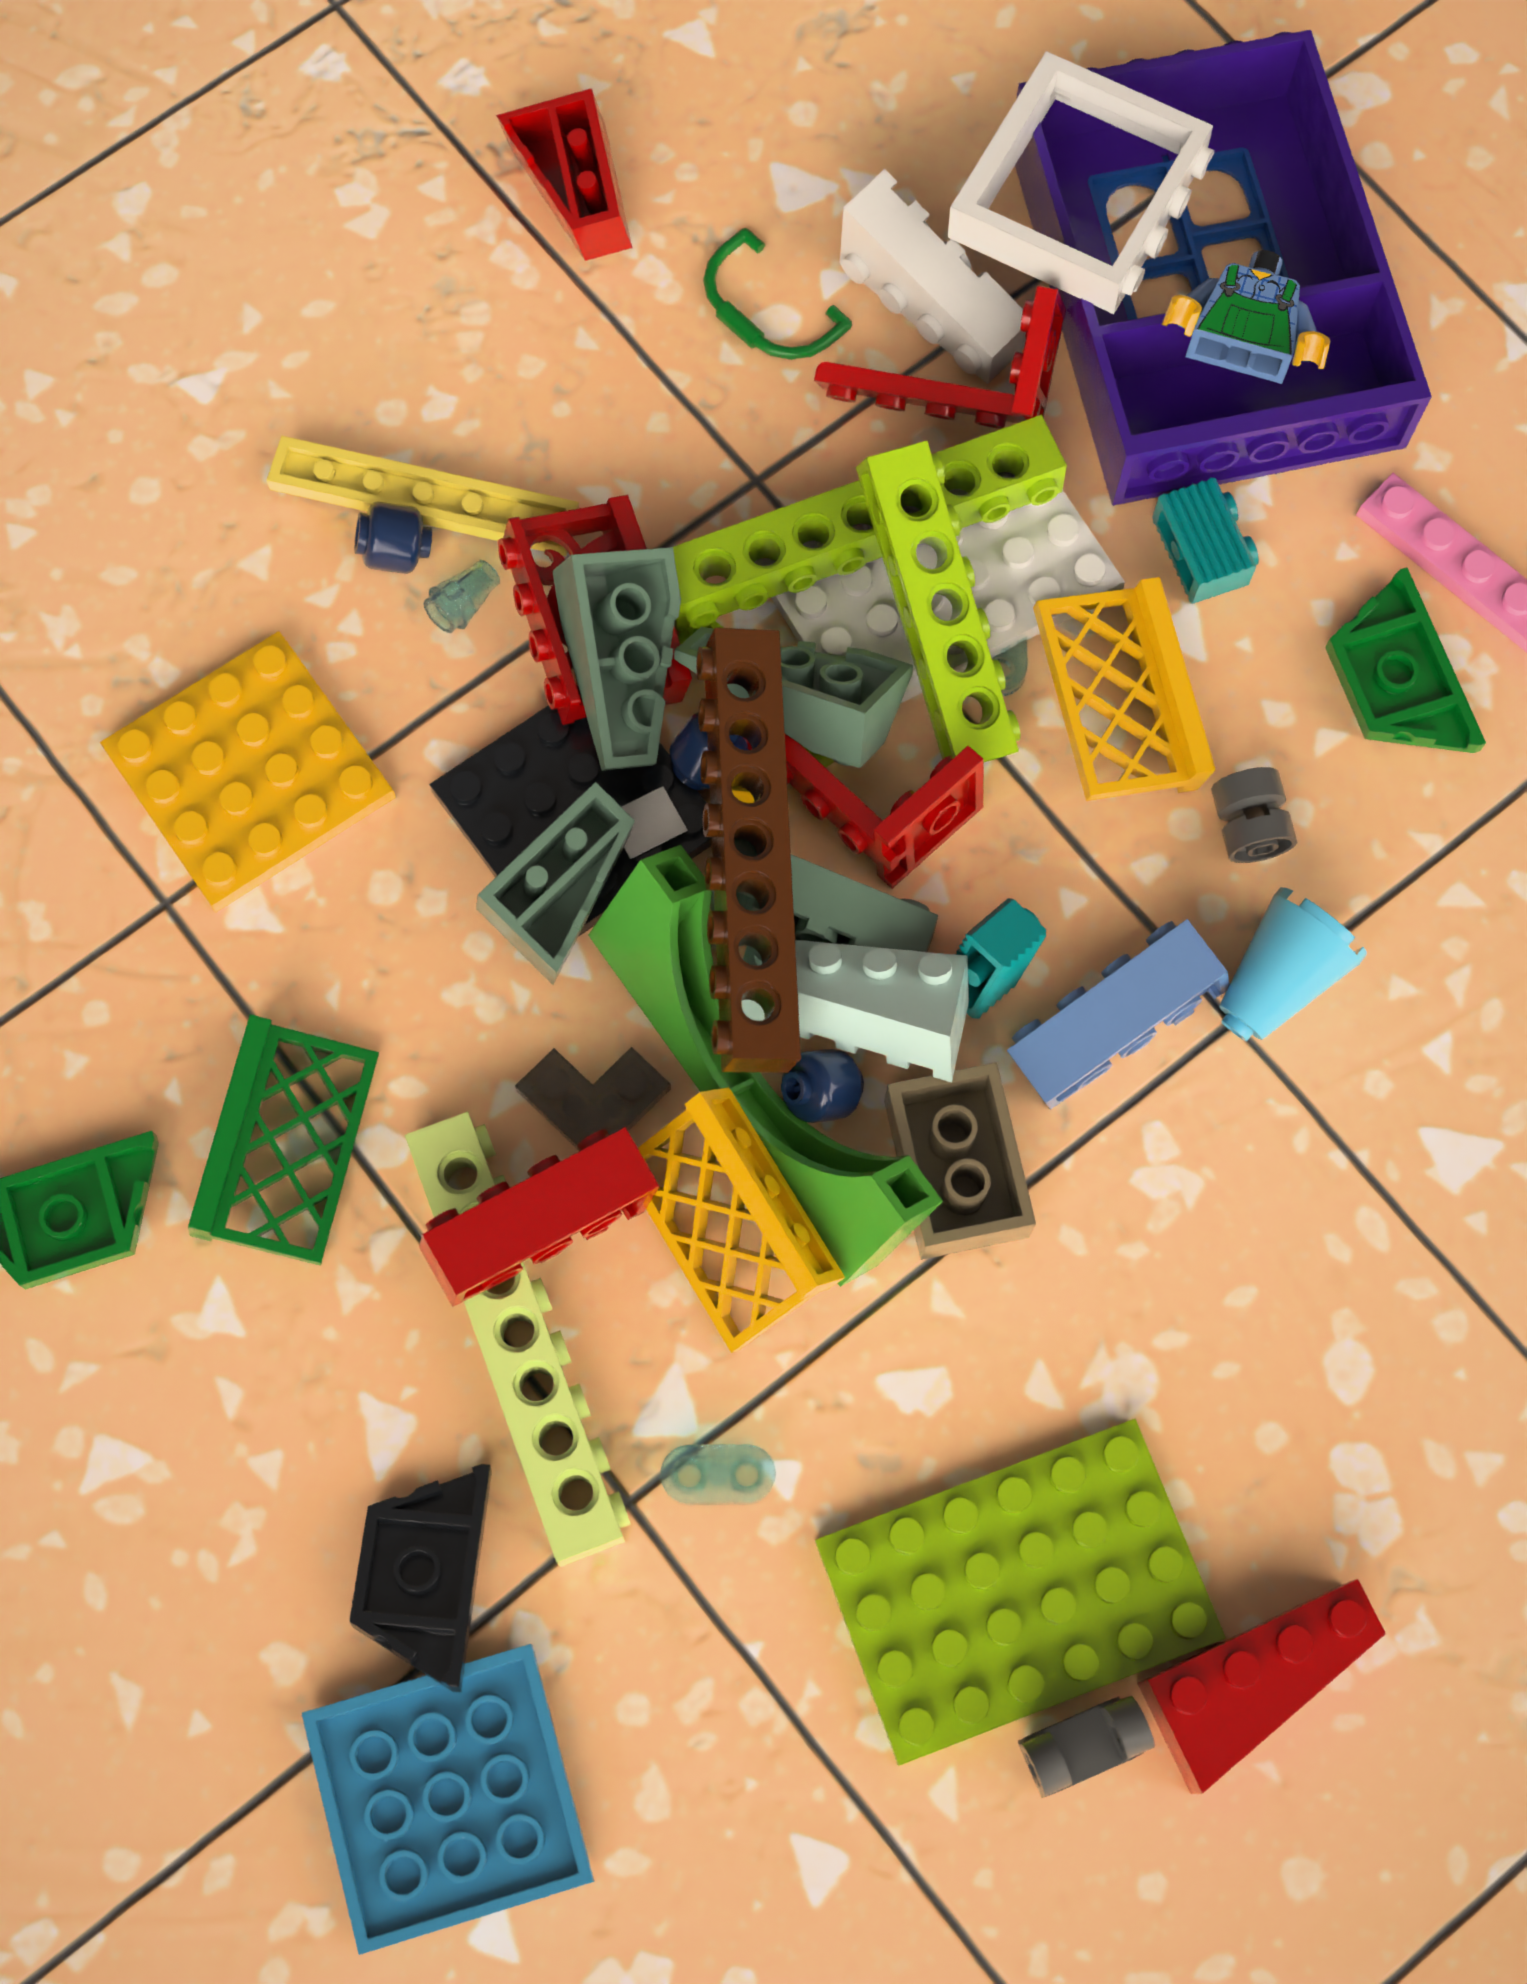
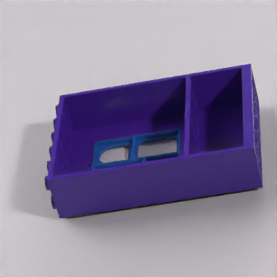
M1312 31L1280 32L1262 39L1245 42L1231 41L1223 46L1197 51L1188 49L1174 55L1148 60L1138 58L1126 64L1099 69L1095 67L1085 68L1213 125L1208 148L1214 150V155L1208 163L1206 171H1219L1230 175L1238 181L1244 191L1250 210V215L1244 219L1197 226L1192 222L1188 207L1186 206L1179 219L1170 218L1178 251L1172 255L1146 259L1141 267L1145 269L1142 281L1181 274L1187 278L1192 291L1209 278L1201 251L1204 247L1253 238L1260 243L1262 250L1272 251L1281 257L1282 266L1279 275L1294 279L1299 283V301L1308 306L1317 332L1326 335L1331 341L1324 369H1318V365L1312 361H1301L1300 366H1293L1292 357L1283 383L1280 384L1186 358L1192 335L1190 337L1184 335L1185 329L1177 324L1171 323L1167 327L1162 325L1166 313L1137 318L1130 295L1125 294L1117 310L1112 314L1093 305V303L1049 285L1050 288L1058 289L1066 307L1062 332L1112 506L1160 497L1164 493L1169 494L1173 490H1180L1182 487L1187 488L1192 484L1197 485L1201 481H1207L1210 478H1216L1218 484L1221 485L1407 448L1432 396ZM1027 82L1018 84L1016 99ZM1055 99L1042 122H1039L1033 132V137L1015 164L1033 230L1113 266L1119 254L1107 217L1106 204L1109 197L1118 189L1126 186H1143L1156 193L1178 154Z

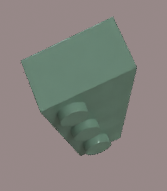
M596 782L477 895L476 910L552 985H554L608 880L635 822Z

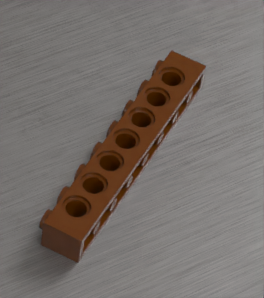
M714 628L706 646L699 647L696 659L697 679L705 680L706 699L702 698L699 704L698 724L700 732H707L708 751H703L701 757L700 774L702 784H709L710 803H706L703 810V833L705 837H712V857H707L705 864V886L707 890L714 891L715 911L710 910L708 914L707 938L709 944L716 945L717 965H712L710 970L709 990L711 999H718L719 1020H714L712 1026V1050L715 1055H721V1072L788 1073L801 1060L780 631ZM727 684L742 686L748 692L749 698L735 696L731 693ZM739 735L744 737L750 743L752 750L737 748L731 742L729 736ZM732 787L747 789L752 794L754 803H744L738 800L732 792ZM743 839L750 842L755 847L757 856L749 857L741 854L736 849L734 840ZM746 892L751 894L758 901L760 909L757 911L745 909L738 902L736 893ZM739 946H750L756 949L761 956L762 965H751L745 962L739 954ZM752 1000L758 1003L764 1011L765 1019L756 1021L747 1017L742 1010L741 1001Z

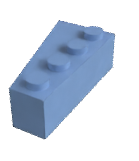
M1188 919L1178 926L1173 921L1164 924L1146 939L1149 945L1148 948L1132 959L1128 954L1120 956L1101 972L1105 978L1088 991L1083 986L1073 990L1056 1005L1060 1012L1043 1024L1039 1019H1035L1013 1035L1012 1039L1015 1044L1007 1049V1052L1050 1110L1106 1073L1113 1066L1109 1059L1117 1053L1121 1058H1126L1148 1045L1157 1034L1155 1026L1161 1022H1164L1166 1026L1172 1024L1176 1026L1195 1012L1194 1009L1202 1001L1201 995L1209 991L1212 997L1216 999L1227 991L1230 985L1228 971Z

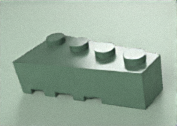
M743 839L734 840L735 847L741 854L749 857L757 856L756 849L750 842ZM791 854L795 940L922 952L929 951L938 915L930 912L926 905L912 899L896 898ZM712 890L710 910L715 911L714 891ZM746 892L736 893L737 900L742 907L751 911L760 909L758 901L754 896Z

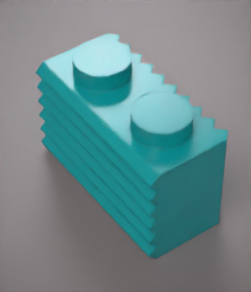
M1216 478L1201 481L1197 485L1192 484L1187 488L1182 487L1178 491L1173 490L1169 494L1164 493L1158 497L1152 516L1153 523L1157 527V532L1161 536V541L1164 542L1165 550L1168 551L1169 558L1172 560L1173 567L1176 569L1177 576L1180 577L1181 585L1184 586L1185 594L1188 595L1191 604L1249 585L1256 565L1259 562L1258 551L1250 536H1242L1236 523L1238 520L1236 502L1230 492L1222 493Z
M1007 898L966 933V937L959 945L960 948L956 950L957 953L955 955H966L968 957L969 1004L967 1014L974 1019H980L983 1013H987L990 1006L993 1007L997 1000H1001L1004 994H1008L1011 988H1015L1046 937V929L1040 924L1036 915L1030 910L1023 908L1012 898Z

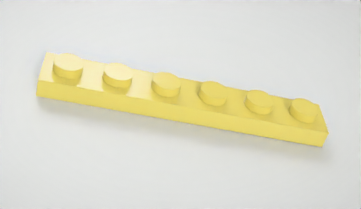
M282 435L267 477L268 486L273 491L366 512L374 502L413 506L420 511L424 525L495 541L503 538L508 518L520 517V519L579 509V502ZM553 541L535 543L531 547V549L544 552L545 549L555 550L566 557L568 554L561 545Z

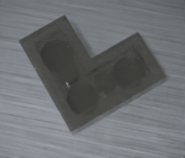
M633 1047L622 1055L594 1084L588 1081L568 1060L553 1048L515 1085V1088L534 1109L579 1151L577 1144L599 1130L607 1129L610 1135L624 1127L629 1131L671 1090V1083Z

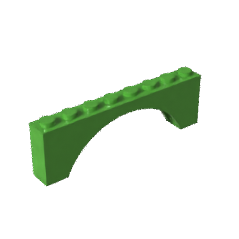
M682 845L641 859L588 936L699 1091L727 1087L731 1089L844 1274L845 1278L838 1282V1285L842 1287L877 1267L943 1200L910 1155L895 1157L876 1156L841 1145L823 1135L807 1122L798 1119L760 1072H721V1055L713 1053L711 1042L714 1020H719L718 999H711L709 990L711 966L714 965L711 944L708 943L707 920L710 912L712 890L706 889L704 875Z

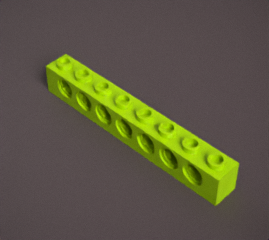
M1042 415L936 452L944 469L945 481L941 488L946 505L951 504L954 507L958 516L960 531L962 528L981 521L986 523L998 521L1010 511L1028 504H1045L1063 491L1067 464ZM1009 472L1014 474L1015 477L1004 478L999 476L998 473ZM857 480L673 546L681 596L679 617L675 620L674 625L677 631L688 627H705L724 614L738 609L744 611L755 609L764 604L768 598L788 591L791 593L805 591L818 580L835 574H852L861 569L865 563L882 558L860 481ZM953 489H961L966 491L968 494L954 495L949 491ZM902 492V508L907 506L916 507L920 511L906 513L914 517H920L922 513L920 499L913 493ZM856 524H867L870 525L872 528L868 530H857L854 529L852 526ZM809 541H818L824 545L818 548H809L803 544ZM762 558L775 561V563L768 566H760L754 562ZM712 576H722L726 578L725 581L718 584H712L705 581L707 578Z

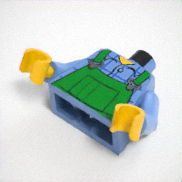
M1268 250L1254 252L1248 267L1236 263L1227 264L1220 278L1206 279L1186 296H1173L1162 321V325L1166 327L1171 323L1177 324L1185 329L1184 335L1188 337L1192 335L1186 358L1280 384L1283 383L1292 357L1293 366H1300L1301 361H1312L1318 365V369H1324L1331 342L1329 337L1317 332L1308 306L1299 301V283L1294 279L1279 275L1282 259L1278 254Z

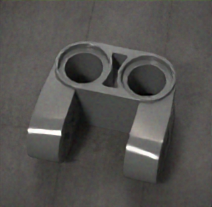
M1119 1696L1017 1741L1041 1798L1074 1786L1155 1748L1154 1738L1147 1720L1137 1701L1132 1696L1121 1699Z

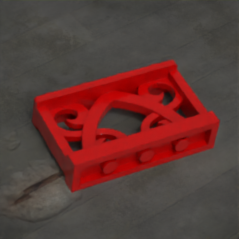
M628 495L608 498L607 503L525 519H520V517L508 518L504 536L498 540V553L501 564L505 570L511 569L515 581L513 597L517 612L520 616L526 615L531 629L528 639L532 657L536 663L542 662L547 677L544 680L546 700L552 710H558L563 725L574 723L578 719L587 718L579 687L576 685L571 672L573 666L569 651L565 653L562 645L564 644L567 647L560 623L552 572L566 559L555 550L545 549L544 555L550 558L552 564L548 567H540L534 562L530 549L535 543L546 541L558 543L569 555L647 549ZM599 531L603 532V535L589 542L583 548H580L579 544L572 537ZM543 585H552L546 597ZM675 627L671 642V648L674 649L672 663L667 668L663 695L666 701L665 705L682 702L692 680L690 670L674 659L675 649L680 646Z

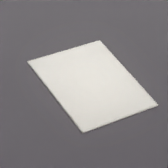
M663 786L622 806L635 820L631 834L624 846L630 859L688 831Z

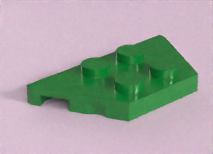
M1408 567L1400 569L1393 576L1390 583L1375 597L1373 596L1359 609L1357 615L1350 622L1345 623L1329 639L1325 647L1365 739L1467 753L1479 752L1486 744L1483 734Z
M148 1131L0 1178V1264L19 1286L26 1290L135 1255L159 1146L157 1135L153 1131Z

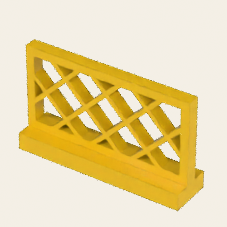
M1160 577L1141 579L1135 588L1038 600L1033 606L1086 801L1176 787L1178 793L1198 790L1216 771ZM1123 605L1128 622V627L1123 634L1097 618L1102 608ZM1095 609L1092 614L1089 613L1088 611H1086V610ZM1067 613L1082 623L1084 627L1073 641L1055 629L1052 615ZM1089 629L1115 645L1105 662L1079 645ZM1061 649L1067 652L1064 657L1062 655ZM1120 649L1139 661L1142 674L1136 682L1111 666ZM1071 656L1097 672L1088 689L1069 678L1065 665ZM1102 677H1105L1129 693L1119 710L1093 694ZM1143 682H1145L1146 689L1142 687ZM1074 697L1080 700L1077 705ZM1134 697L1153 710L1156 721L1150 731L1124 714ZM1085 704L1111 720L1101 738L1082 726L1079 713ZM1116 725L1142 741L1133 758H1130L1106 742ZM1157 731H1159L1160 737L1155 735ZM1088 746L1093 748L1091 754L1089 752ZM1148 746L1166 757L1170 773L1156 775L1138 763ZM1098 753L1125 769L1118 781L1098 784L1093 766V761ZM1130 774L1137 777L1133 779H1127Z
M727 1087L699 1092L684 1104L687 1108L685 1111L639 1146L638 1150L645 1161L652 1155L667 1159L664 1187L659 1186L646 1210L730 1352L733 1353L741 1350L819 1292L833 1287L844 1279L845 1276L731 1089ZM694 1122L705 1138L702 1157L682 1153L685 1129ZM669 1143V1149L662 1148ZM681 1162L701 1167L697 1196L677 1191ZM714 1171L727 1174L732 1182L731 1205L710 1200ZM676 1201L696 1206L692 1234L681 1232L673 1220ZM709 1210L729 1215L726 1243L705 1238ZM743 1219L756 1222L761 1230L762 1242L760 1253L739 1247ZM704 1248L724 1254L721 1282L708 1279L702 1269ZM737 1257L758 1263L755 1291L734 1286ZM772 1267L785 1270L797 1290L785 1300L768 1295ZM732 1296L753 1302L750 1326L742 1332L739 1331L730 1316ZM766 1306L773 1307L772 1310L765 1314Z

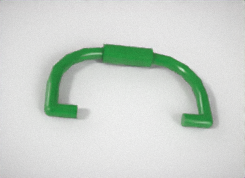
M742 228L723 243L707 262L703 282L707 299L716 310V317L752 349L757 347L770 356L788 360L808 358L829 348L852 328V321L835 305H832L826 311V315L836 325L821 338L804 346L787 347L777 345L766 339L764 332L729 301L725 302L718 293L715 281L719 266L743 243H746L756 253H760L765 247V243L747 228Z

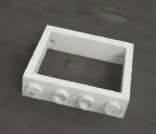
M1046 51L950 206L948 238L1114 314L1125 294L1131 296L1133 292H1137L1145 274V269L1141 267L1146 258L1149 256L1155 259L1160 253L1168 235L1169 229L1165 228L1169 219L1171 217L1179 219L1184 212L1191 196L1192 190L1188 187L1193 178L1202 180L1205 176L1207 165L1214 155V150L1208 148L1213 125ZM1055 99L1178 154L1113 266L989 210L990 205L1033 137V132L1039 122H1042Z

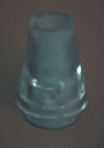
M479 560L470 568L429 589V597L423 603L424 609L434 624L447 633H452L457 628L465 629L492 590L500 584V577L488 562Z

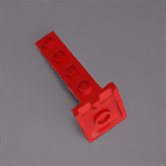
M1037 286L1034 301L1026 300L1020 327L1022 332H1026V343L1023 353L1015 352L1010 372V383L1015 384V395L832 362H822L817 366L814 381L822 389H827L826 397L834 400L855 403L857 395L876 398L875 406L894 411H905L906 404L926 407L925 415L944 420H954L956 413L975 416V424L995 429L1005 428L1006 421L1019 423L1042 415L1044 418L1066 307L1058 289Z
M785 734L787 785H792L801 794L804 806L814 817L819 820H823L826 817L839 829L838 835L853 853L860 855L864 852L875 862L877 876L891 889L983 808L984 759L969 746L964 748L955 757L950 755L942 759L931 772L930 779L916 792L909 790L894 803L890 815L882 820L805 748ZM745 739L748 744L749 750H752L750 743L747 739Z

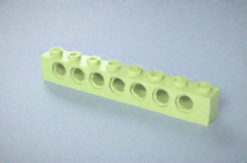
M469 1112L405 1134L433 1217L452 1208H456L458 1213L461 1214L479 1204L476 1198L482 1192L498 1183L506 1181L504 1175L492 1177L486 1159L496 1156L485 1124L474 1127ZM468 1167L477 1171V1179L471 1187L464 1190H456L449 1186L450 1176L457 1169ZM521 1262L523 1270L515 1276L514 1284L510 1290L503 1294H492L486 1290L464 1301L556 1563L563 1567L624 1543L625 1540L620 1528L631 1523L619 1491L608 1495L601 1473L609 1471L611 1468L600 1438L597 1437L588 1441L581 1419L591 1416L580 1383L569 1387L561 1366L572 1361L561 1331L549 1334L542 1313L553 1309L542 1279L530 1281L524 1262ZM525 1321L534 1326V1335L528 1344L522 1347H511L504 1342L505 1331L512 1323ZM539 1373L550 1376L554 1381V1385L548 1397L540 1401H532L523 1396L524 1383L530 1376ZM559 1426L569 1429L573 1433V1442L568 1451L561 1455H550L542 1449V1439L548 1430ZM575 1480L585 1481L593 1488L591 1502L580 1510H570L564 1507L561 1501L563 1489L567 1484Z

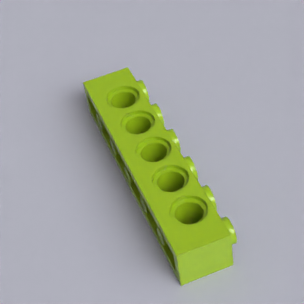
M926 440L866 457L856 466L857 474L942 759L950 755L953 757L957 756L967 746L980 755L984 762L1019 752L1016 743L1021 738L1019 723L1012 710L1007 711L1001 692L1006 686L1004 672L997 659L992 660L986 641V639L990 638L989 621L984 610L977 608L971 590L975 586V575L968 557H962L956 539V536L960 534L959 520L954 507L951 504L946 505L941 488L945 481V475L938 454H931L928 441ZM902 492L913 493L920 499L922 503L920 517L911 516L903 510L901 506ZM919 543L928 544L935 550L937 554L935 569L926 568L919 563L916 556V548ZM935 594L942 595L950 601L952 616L949 621L941 620L934 614L931 603ZM951 645L960 647L967 656V667L963 673L953 670L948 664L947 651ZM967 696L975 698L982 707V718L978 724L969 722L963 715L962 704Z

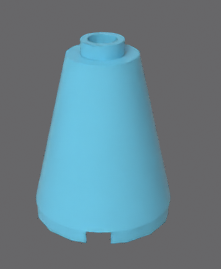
M1280 887L1272 897L1219 1005L1220 1009L1226 1014L1221 1023L1246 1042L1252 1035L1260 1040L1266 1038L1360 965L1367 956V951L1364 947L1355 951L1349 947L1355 939L1354 935L1315 903L1305 898L1298 906L1287 900L1293 890L1285 887Z

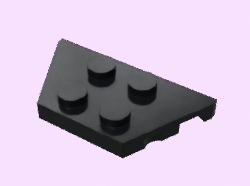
M488 1464L472 1467V1473L440 1485L437 1480L418 1487L412 1494L406 1497L398 1498L394 1496L368 1506L349 1619L354 1629L452 1692H461L492 1477L491 1465Z

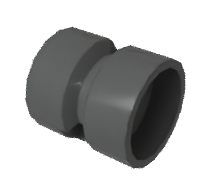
M1271 767L1245 769L1223 777L1213 784L1211 791L1220 820L1228 822L1223 827L1222 834L1228 858L1231 862H1259L1284 854L1296 846L1298 842L1289 811L1280 809L1287 800L1278 769Z

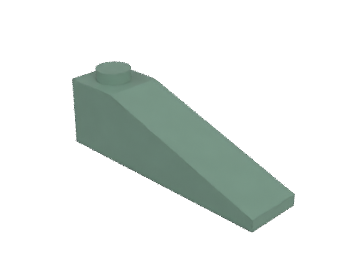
M700 627L675 649L674 659L696 673L699 647L706 646L714 629ZM800 640L797 647H780L785 734L813 753L831 758L841 765L861 768L885 743L911 679L913 665L858 648L848 647L846 656L815 652L816 643ZM727 684L729 690L735 696L749 698L748 692L742 686Z

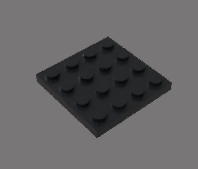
M549 705L429 784L433 795L495 878L595 782L621 807L662 786L664 787L688 831L630 859L625 848H623L579 936L595 926L641 859L678 845H682L690 858L693 859L712 846V837H705L703 833V810L707 802L697 790L683 784L676 777L672 769L670 754L660 742L655 765L602 771L587 718L578 719L574 723L563 725L558 710H552Z

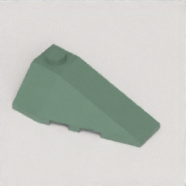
M673 547L570 555L552 572L560 623L601 770L653 766L657 762L666 703L663 695L667 668L671 666L674 649L671 648L674 622L679 617L681 604Z

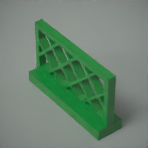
M250 1014L188 1224L189 1235L211 1242L212 1239L321 1266L379 1052L272 1025V1020ZM279 1042L302 1047L312 1065L284 1079L274 1062ZM314 1051L330 1055L319 1060ZM341 1058L364 1063L360 1082L340 1093L324 1069ZM272 1072L278 1083L266 1090L269 1076ZM317 1072L332 1097L304 1112L290 1087ZM283 1091L297 1117L270 1132L259 1114L263 1101ZM356 1094L350 1113L344 1100ZM337 1105L348 1123L347 1129L343 1136L324 1146L309 1120ZM257 1124L263 1136L251 1142L254 1128ZM303 1124L318 1150L289 1165L275 1139ZM268 1143L283 1169L255 1185L244 1167L246 1156ZM342 1146L336 1165L329 1153ZM322 1157L333 1175L331 1187L309 1199L294 1172ZM288 1176L303 1203L274 1218L259 1192ZM240 1177H242L248 1189L236 1195ZM252 1196L268 1223L249 1234L226 1228L231 1208ZM327 1199L321 1219L314 1206ZM308 1210L319 1229L313 1250L289 1244L279 1226ZM273 1230L279 1241L260 1236Z

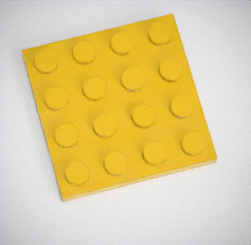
M277 631L100 742L215 913L396 798L389 783L280 631Z

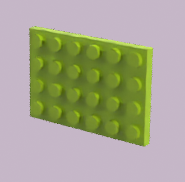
M1136 1418L815 1540L817 1550L898 1766L1226 1639Z

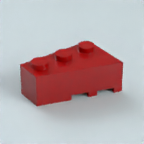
M592 88L496 115L511 150L585 261L633 248L605 123Z

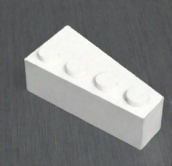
M884 168L843 207L840 265L852 281L857 284L863 283L876 293L882 304L889 311L895 314L900 313L913 323L926 341L931 344H939L950 353L963 371L971 375L976 374L989 384L1013 360L1015 352H1021L1025 347L1026 332L1020 330L1023 308L986 271L978 276L972 271L970 260L965 254L966 251L957 241L950 239L943 242L926 222L930 214L916 200L908 206L892 190L897 181Z

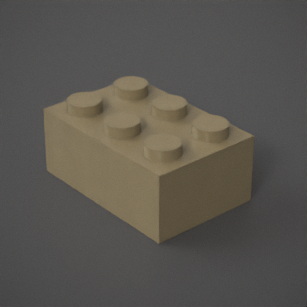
M997 1062L955 1070L952 1083L930 1075L887 1084L884 1103L896 1155H910L943 1200L914 1230L920 1260L1029 1238L1036 1226V1220Z

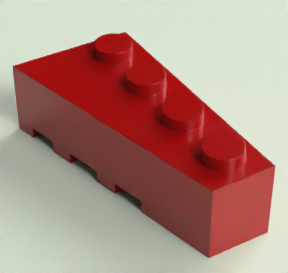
M626 1127L611 1135L607 1129L599 1130L577 1144L579 1152L560 1161L557 1155L550 1156L538 1162L527 1171L530 1178L511 1188L507 1181L498 1183L482 1192L476 1198L479 1202L477 1206L461 1214L458 1213L456 1208H452L426 1223L425 1226L428 1231L422 1234L419 1248L452 1307L516 1276L523 1270L521 1262L529 1258L533 1264H538L559 1255L573 1243L571 1236L578 1232L581 1233L583 1238L589 1240L606 1232L609 1229V1225L622 1217L621 1211H623L627 1220L645 1212L658 1190L659 1184Z
M1355 1579L1322 1593L1137 1684L1190 1794H1203L1386 1635V1632L1359 1579Z

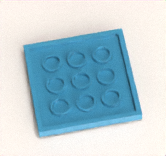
M532 1644L465 1663L461 1692H452L425 1675L301 1713L359 1955L595 1882Z

